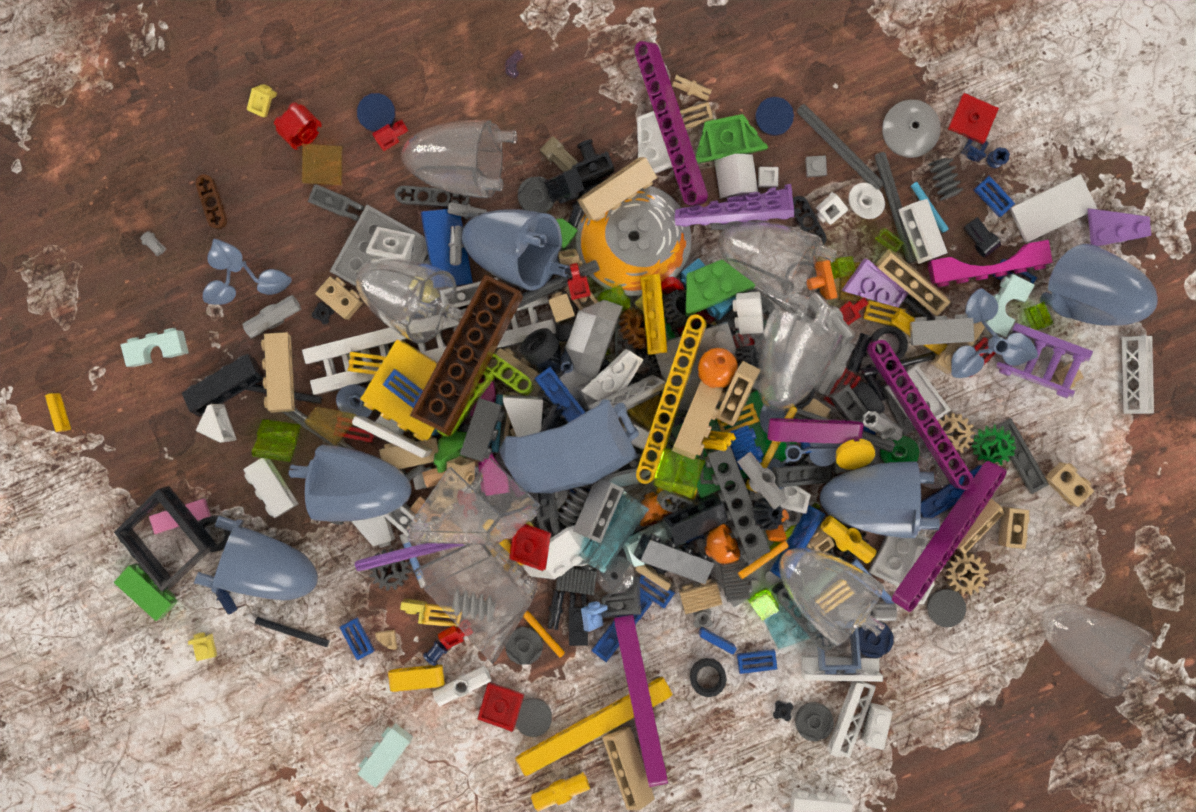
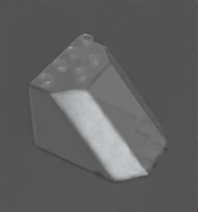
M492 458L488 459L471 485L452 467H449L407 527V532L410 534L408 540L411 543L475 545L500 543L504 539H511L524 524L533 520L538 514L537 509L540 507V504Z

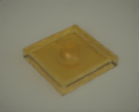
M303 144L302 183L342 185L343 146Z

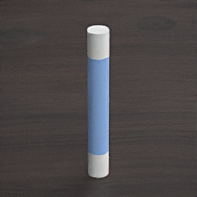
M405 534L399 535L404 548L412 547L409 538ZM417 557L410 558L409 561L420 587L428 586Z

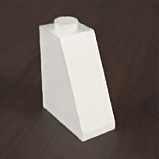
M503 395V403L516 436L522 437L540 432L543 407L542 397Z
M383 515L366 520L351 521L372 546L379 545L382 548L391 545L390 541L395 539L391 523Z

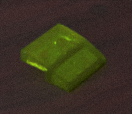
M263 419L257 431V440L251 451L252 457L291 462L299 437L300 424Z
M665 448L653 485L666 491H675L692 498L694 497L705 461L697 457L693 460Z

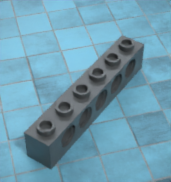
M727 446L726 451L705 450L707 454L704 457L708 468L712 467L714 473L711 475L714 485H718L720 488L718 496L720 501L727 506L725 514L728 521L732 520L734 527H731L735 538L739 537L741 544L738 547L741 555H746L747 559L751 560L769 553L770 549L763 531L759 526L755 525L756 520L753 519L754 512L752 511L754 507L731 447ZM727 463V467L724 470H718L719 464ZM727 481H734L732 487L725 488ZM735 498H740L738 505H731ZM741 516H747L745 522H738ZM747 534H754L752 539L745 540Z

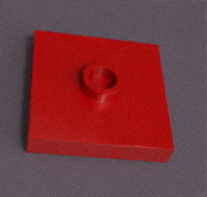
M963 93L947 129L975 142L984 144L999 108Z
M519 521L514 522L509 559L540 571L546 570L551 533Z
M488 682L477 720L513 732L525 694Z

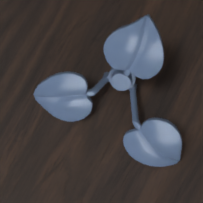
M214 239L207 260L213 268L220 270L227 268L226 282L223 283L220 280L210 282L204 288L203 301L212 305H222L231 302L236 296V291L233 286L229 285L231 271H240L242 267L245 268L254 282L258 283L257 290L267 295L277 294L286 289L291 283L292 278L282 271L268 269L263 271L259 275V279H257L247 266L246 261H242V253L236 247L224 241Z
M982 288L976 290L969 297L965 313L968 314V318H973V323L981 321L984 327L991 333L992 338L988 341V349L976 352L975 348L969 345L956 349L951 359V374L955 378H966L978 373L984 365V359L979 355L981 353L995 352L1000 354L1007 364L1013 366L1038 358L1034 344L1025 335L1012 333L1008 335L1007 339L999 337L990 328L985 320H991L996 316L998 303L994 296Z
M770 401L764 403L760 412V424L766 434H768L770 418H785V406ZM785 442L787 445L785 448L787 458L782 463L778 459L773 458L767 468L772 471L773 467H785L787 462L798 461L802 454L807 451H812L809 456L813 463L818 466H827L836 461V450L842 444L810 443L811 447L801 450L797 444Z

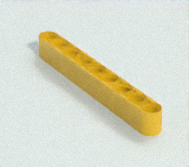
M699 315L690 316L686 322L636 471V478L641 483L652 482L657 475L706 329V321ZM695 319H700L702 322L701 327L697 330L693 329L692 322ZM688 338H694L695 345L693 348L688 349L685 342ZM685 356L688 358L689 364L682 368L679 365V360ZM677 375H680L683 380L680 386L673 384V378ZM669 394H673L676 397V402L673 405H669L666 401ZM663 413H667L670 417L667 424L662 423L660 420V416ZM657 431L663 434V440L660 443L654 439V434ZM650 450H654L657 453L655 461H651L648 458ZM643 469H648L651 473V477L648 480L642 477Z
M659 677L648 683L652 707L673 695L664 677ZM630 694L520 753L515 760L524 776L536 772L634 718Z

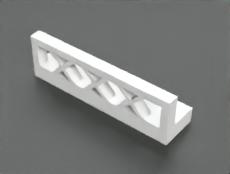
M1152 336L1122 337L1124 414L1154 413ZM1138 340V349L1132 353L1128 349V341ZM1133 358L1139 363V368L1134 373L1128 368V363ZM1133 378L1139 382V388L1135 392L1129 388V382ZM1133 397L1140 401V410H1129V401Z
M802 656L801 675L805 680L883 682V675L879 672V658L861 657L862 669H856V673L844 674V670H836L837 674H825V670L819 671L818 656ZM825 656L826 665H851L852 657Z
M864 681L851 682L827 747L830 755L836 757L842 755L850 758L874 694L875 685ZM863 688H869L867 696L860 698ZM860 703L862 707L861 713L853 716L857 704ZM853 721L855 729L847 734L850 723ZM845 739L849 743L846 752L841 750Z

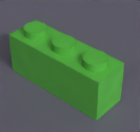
M137 563L129 565L113 582L155 621L162 619L178 602L170 590L161 592L149 575L143 571L140 564Z

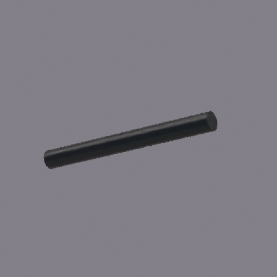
M930 352L899 361L903 367L933 360L935 359V354ZM892 363L886 364L887 370H891ZM876 366L861 371L863 377L880 373Z
M254 384L246 389L267 394V389H264L262 385ZM294 392L295 400L322 404L323 397Z
M257 617L255 620L256 625L320 646L328 647L330 640Z

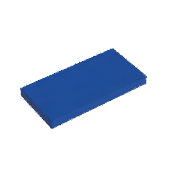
M448 209L421 212L434 289L473 283L468 254L464 247L462 248L461 264H450V247L448 246L451 236L450 227L454 226L455 229V226H463L461 216L449 214L447 212Z

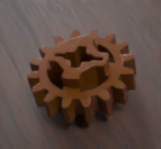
M634 307L623 311L622 315L619 316L621 321L618 322L622 327L619 331L623 332V339H628L627 344L632 343L634 349L638 347L640 350L647 347L644 313H640V309L635 310Z

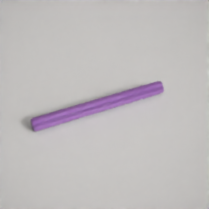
M460 534L357 560L355 567L357 571H362L462 546L465 540L463 535Z

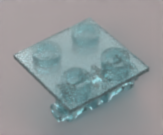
M792 601L789 602L791 604L788 606L789 609L793 604H795ZM783 607L761 615L778 649L810 639ZM795 607V616L802 617L798 607Z

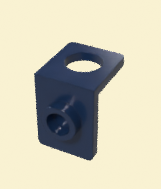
M969 139L961 153L966 155L969 160L979 162L986 157L987 154L984 151L989 142L985 141L984 144H981V149L979 150L971 145L973 140Z

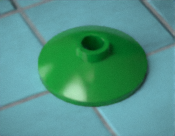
M902 435L903 437L898 441L892 440L895 444L892 452L880 449L881 459L884 463L917 462L920 453L917 443L910 437Z

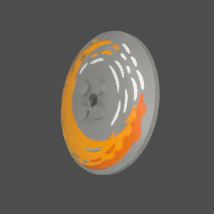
M652 186L646 189L641 188L637 191L635 197L629 200L626 198L621 202L622 205L620 207L607 211L604 218L598 221L590 220L583 213L578 223L576 247L579 259L582 261V265L596 260L600 270L589 276L598 285L613 293L625 296H642V276L660 274L661 281L666 277L673 276L677 278L688 260L691 249L690 226H675V210L681 209V207L667 193ZM635 232L639 235V239L631 241L628 238L629 234Z

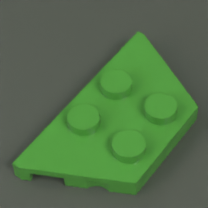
M741 114L705 122L696 153V160L700 164L733 154H749L768 149V146L757 135V131L750 126L746 117Z
M722 259L689 272L686 275L685 314L686 316L692 315L731 299L738 293L750 291L755 288V284Z

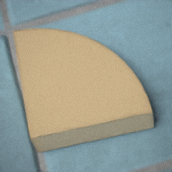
M395 629L375 633L377 640L388 649L395 650L398 648Z

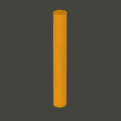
M783 541L771 549L769 553L764 554L738 572L739 577L744 579L789 547L787 542Z
M526 610L522 616L558 657H562L565 654L563 649L532 614Z

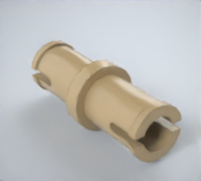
M678 75L674 79L678 82L674 81L672 87L687 92V95L691 96L692 94L705 101L708 100V95L712 91V89L697 84L695 80L690 81Z

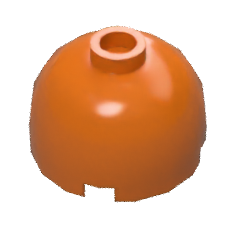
M723 348L708 350L702 355L698 363L699 378L705 385L711 388H725L730 385L738 369L735 356Z
M655 492L644 495L645 499L637 506V518L641 526L657 523L656 521L672 514V512L664 510L658 504V495H655Z
M726 524L719 525L709 532L706 539L707 546H705L708 557L712 556L715 561L721 564L735 562L740 557L738 543L735 538L732 539L729 535L732 531Z

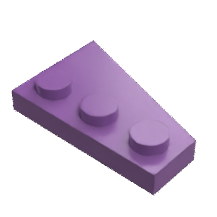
M1088 208L1090 242L1092 245L1101 246L1151 236L1149 216Z
M865 258L842 289V291L894 307H899L908 295L907 291Z

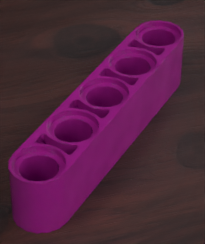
M770 418L767 439L778 442L839 444L849 440L856 442L862 439L864 424L858 421Z

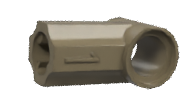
M553 136L539 150L547 160L555 163L563 172L571 170L572 166L578 163Z

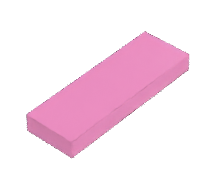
M206 499L185 505L197 520L211 516ZM167 511L149 516L154 534L180 527Z

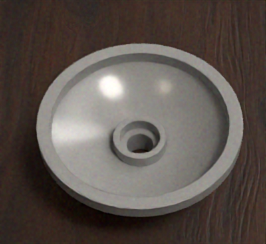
M905 100L893 106L886 114L882 125V134L886 145L897 155L906 158L920 157L929 152L936 145L941 130L940 121L934 109L919 100ZM912 123H916L918 128H913Z

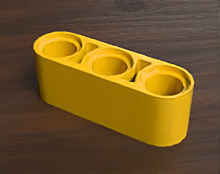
M441 664L436 666L426 665L398 668L388 671L391 692L435 688L445 685L443 665Z

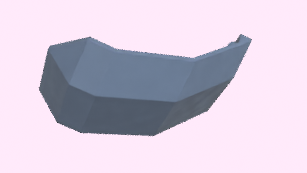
M602 399L598 406L562 427L522 437L506 436L499 452L521 491L550 494L593 484L636 459L638 455L631 441L639 436V431L633 426L624 403H618L613 408L609 400ZM619 417L621 418V420H622V422H623V424H624V426H625V428H626V430H627L626 432H624V430H623V428H622V426H621V424H620V422H619V420H618Z

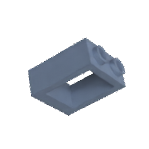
M858 622L822 623L828 631L849 630L852 664L826 665L825 650L817 646L819 671L825 670V674H837L836 670H844V674L856 673V669H862ZM819 633L816 635V637L819 636L823 640V642L821 643L823 646L824 637Z

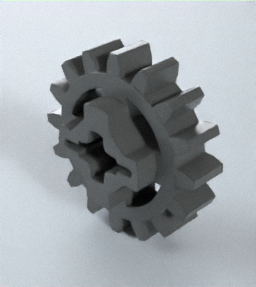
M386 549L382 550V554L387 553ZM402 560L393 564L370 568L368 570L373 571V573L369 577H375L373 584L380 583V589L386 586V591H389L392 586L396 590L398 589V584L403 586L405 584L403 580L409 579L406 573L411 572V569L407 568L410 562ZM398 562H400L402 569L399 568ZM392 564V572L389 575H387V567H389ZM390 578H398L396 581L388 582Z

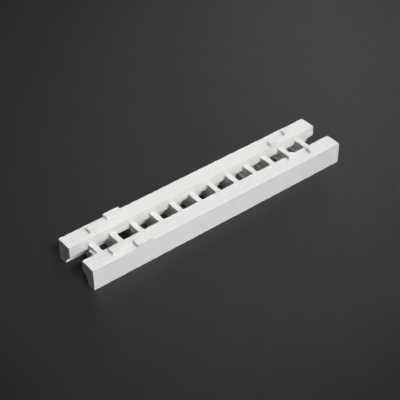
M547 295L516 310L520 311L528 308L532 325L519 328L516 315L514 314L511 320L513 329L505 331L496 350L521 344L529 334L541 328H548L556 335L553 319L539 322L536 309H533L535 306L549 303ZM467 308L303 349L305 363L311 364L324 361L327 373L326 377L310 381L313 395L339 390L347 385L371 382L375 376L373 374L347 371L350 352L361 351L363 354H370V348L379 346L381 356L386 357L389 353L388 344L395 342L397 339L405 342V339L416 337L420 352L439 362L447 347L444 344L441 330L454 328L455 332ZM435 332L439 348L427 351L423 335ZM342 356L346 372L336 374L332 358ZM362 357L364 362L373 363L371 358ZM364 365V367L358 369L378 371L379 367Z

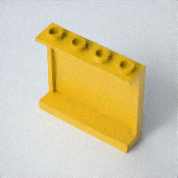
M397 339L360 400L364 402L363 405L368 409L380 411V416L390 421L393 419L396 421L399 428L405 431L409 429L414 432L413 436L421 441H424V439L429 440L435 429L411 417L410 414L413 408L382 384L391 372L396 369L424 390L438 362L402 340ZM396 375L394 376L396 380H398L409 390H411L413 393L419 396L420 393H418L416 390H414L412 387H410ZM392 381L389 382L391 386H393L395 389L401 392L412 402L415 401L413 397L407 394L404 390H402Z

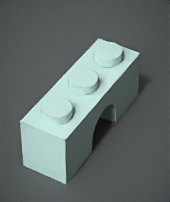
M1008 274V276L1002 279L1000 283L1001 289L998 294L994 295L998 303V312L993 319L985 320L995 333L1003 337L1008 335L1015 322V319L1006 314V304L1012 299L1026 302L1034 287V284L1014 274Z
M176 328L166 329L163 334L159 335L157 333L146 334V338L139 339V337L127 339V343L120 344L126 367H137L152 363L151 351L155 346L160 347L163 357L166 358L189 353L184 332L178 331Z

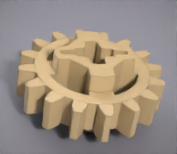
M950 413L949 417L944 415L942 417L943 420H938L940 426L943 428L946 424V427L943 429L946 434L953 431L959 433L953 436L947 435L956 451L964 453L963 447L969 449L968 442H974L970 438L971 435L975 434V432L970 431L973 424H967L969 419H962V414H957L956 417L954 413ZM942 443L938 445V450L944 448Z
M961 553V557L954 555V562L948 561L951 566L945 567L949 571V574H946L945 577L950 579L947 584L953 586L952 589L957 592L959 590V593L962 595L965 592L972 595V590L978 593L979 586L985 587L982 582L983 580L988 581L984 574L989 573V570L983 569L986 563L980 562V557L976 556L974 558L972 553H969L968 556ZM970 562H973L977 568H972ZM956 580H961L964 586L958 584Z

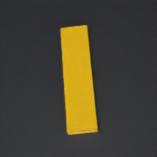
M660 274L642 276L641 288L648 355L667 353Z

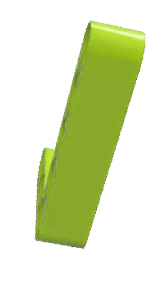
M493 354L491 359H496L497 364L492 368H489L487 365L483 373L485 375L484 382L477 384L473 397L468 401L451 435L456 432L495 377L523 396L529 395L532 392L533 383L522 372L496 354ZM507 370L513 372L509 379L503 378V374ZM522 381L528 382V387L525 390L519 389V384ZM438 431L440 434H442V435H444V436H448V435H446V434H444V433Z

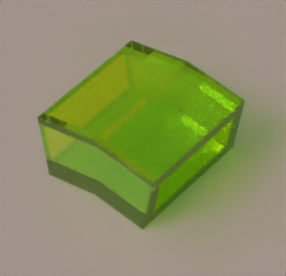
M885 227L874 238L893 252H897L904 244L900 238ZM883 234H885V235H886L887 237H889L892 241H894L897 245H896L895 247H893L890 243H888L886 240H884L881 236H882Z
M621 285L603 291L597 297L599 302L606 300L623 306L621 311L630 308L631 299L627 296Z
M1044 301L1023 309L1031 328L1034 330H1040L1054 324Z
M767 587L753 594L750 599H747L762 621L779 612V604Z

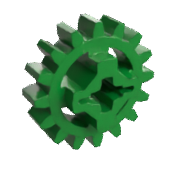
M995 424L993 429L985 426V431L979 429L978 435H974L972 448H974L973 454L977 455L978 461L984 459V463L990 461L994 464L998 462L1000 465H1003V460L1009 462V456L1015 455V437L1011 436L1010 430L1004 432V426L1000 427V429H997Z

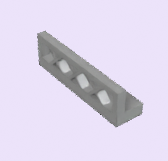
M651 375L604 399L609 400L613 408L618 403H624L628 410L659 395L660 390L665 388L666 382ZM602 399L589 405V410L598 406Z

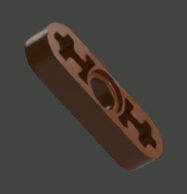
M202 174L197 177L195 185L209 226L215 229H223L227 224V217L215 180L206 174ZM204 180L210 182L207 184V188L209 191H213V193H208L207 189L202 186ZM210 197L216 199V204L213 207H208L207 200ZM210 211H215L216 216L221 218V220H219V224L213 222L214 220H216L215 214L212 212L210 213Z

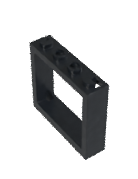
M170 486L155 491L114 532L161 592L173 587L217 545ZM159 503L162 504L199 550L172 577L133 530Z

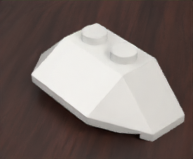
M575 525L568 527L550 539L546 570L540 571L524 564L522 566L531 577L556 579L587 558L592 539L573 532Z

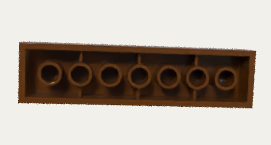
M484 275L412 410L411 417L451 436L523 299L520 291Z

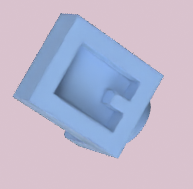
M595 601L581 608L584 631L590 632L603 626L602 612L608 610L607 605Z

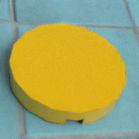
M859 439V441L854 442V440H849L837 448L835 459L840 468L853 470L864 467L872 462L875 457V449L870 441Z

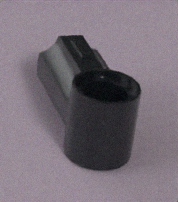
M978 217L963 227L975 243L976 251L982 257L986 258L1001 246L999 238L994 233L989 232Z

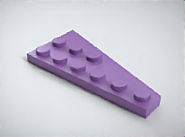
M791 184L785 185V189L776 190L775 187L770 188L763 194L752 192L727 198V202L719 204L717 200L712 201L706 207L694 205L675 210V226L687 227L692 224L709 225L710 223L727 224L733 221L748 222L750 220L767 221L773 218L788 219L789 217H794Z

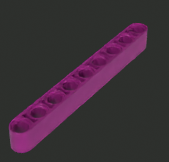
M639 41L634 49L635 56L683 200L690 206L702 205L707 201V190L660 49L654 42Z
M885 340L871 342L867 347L868 355L946 478L955 488L969 489L974 483L973 476L894 351ZM877 344H879L882 348L880 354H878L875 351V347ZM887 361L892 363L890 371L886 368ZM898 377L902 379V385L900 387H898L896 384V380ZM909 393L913 397L911 403L907 402V395ZM919 410L923 412V417L921 420H919L917 417V412ZM930 426L933 428V434L931 436H929L927 432ZM940 443H942L944 446L942 452H939L938 445ZM952 459L954 466L950 469L948 463ZM960 476L964 477L962 485L959 484Z
M986 461L973 478V485L964 491L939 527V530H937L894 592L892 602L908 612H912L1003 482L1007 473L1006 469L990 461Z
M632 614L614 618L649 788L668 784L634 616Z

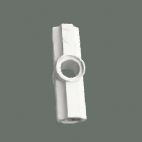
M484 665L470 673L457 677L455 680L433 690L432 693L440 707L458 697L467 695L468 692L490 682L492 679ZM463 682L467 688L462 690L458 687L457 683Z

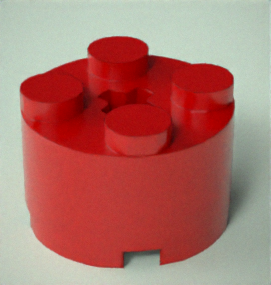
M296 102L290 104L288 110L274 121L276 132L294 150H299L297 148L299 146L304 148L312 143L319 134L317 131L318 126L320 128L322 126L321 122L304 105H298Z

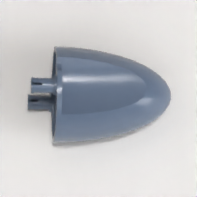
M516 209L490 211L472 218L462 230V243L470 257L486 271L506 282L528 290H536L544 286L553 274L565 278L569 276L566 273L570 274L571 269L569 265L558 263L557 256L562 248V235L557 220L550 214Z
M1092 244L1075 246L1060 258L1052 271L1048 284V290L1052 294L1044 292L1040 297L1042 304L1051 306L1060 316L1103 326H1122L1140 322L1155 311L1158 303L1156 289L1144 273L1122 258Z
M321 445L316 449L315 457L307 467L291 465L290 469L293 470H289L291 478L306 479V509L310 518L315 521L347 522L380 517L400 508L408 501L411 494L410 482L398 468L376 456L339 446Z
M890 462L853 469L830 480L820 492V503L829 515L859 530L891 537L916 538L918 531L921 529L939 530L940 527L939 517L925 518L920 516V483L933 484L934 472H919L917 462Z
M220 515L218 516L215 527L230 531L231 534L219 561L215 577L198 572L194 584L211 588L213 593H217L221 588L240 594L283 601L297 599L313 591L318 582V574L315 566L304 553L269 536L242 527L244 523L242 519L235 521Z

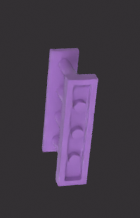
M1015 323L1012 333H1021L1031 341H1034L1038 357L1042 348L1046 346L1053 348L1054 354L1043 378L1031 374L1038 358L1029 360L1024 371L1013 368V365H1009L1006 362L1005 364L998 362L996 366L997 369H1000L999 372L1006 376L1013 374L1057 391L1056 394L1063 398H1068V396L1073 398L1075 391L1070 389L1081 362H1089L1093 351ZM1066 353L1073 356L1072 359L1074 360L1061 386L1050 381L1061 356Z

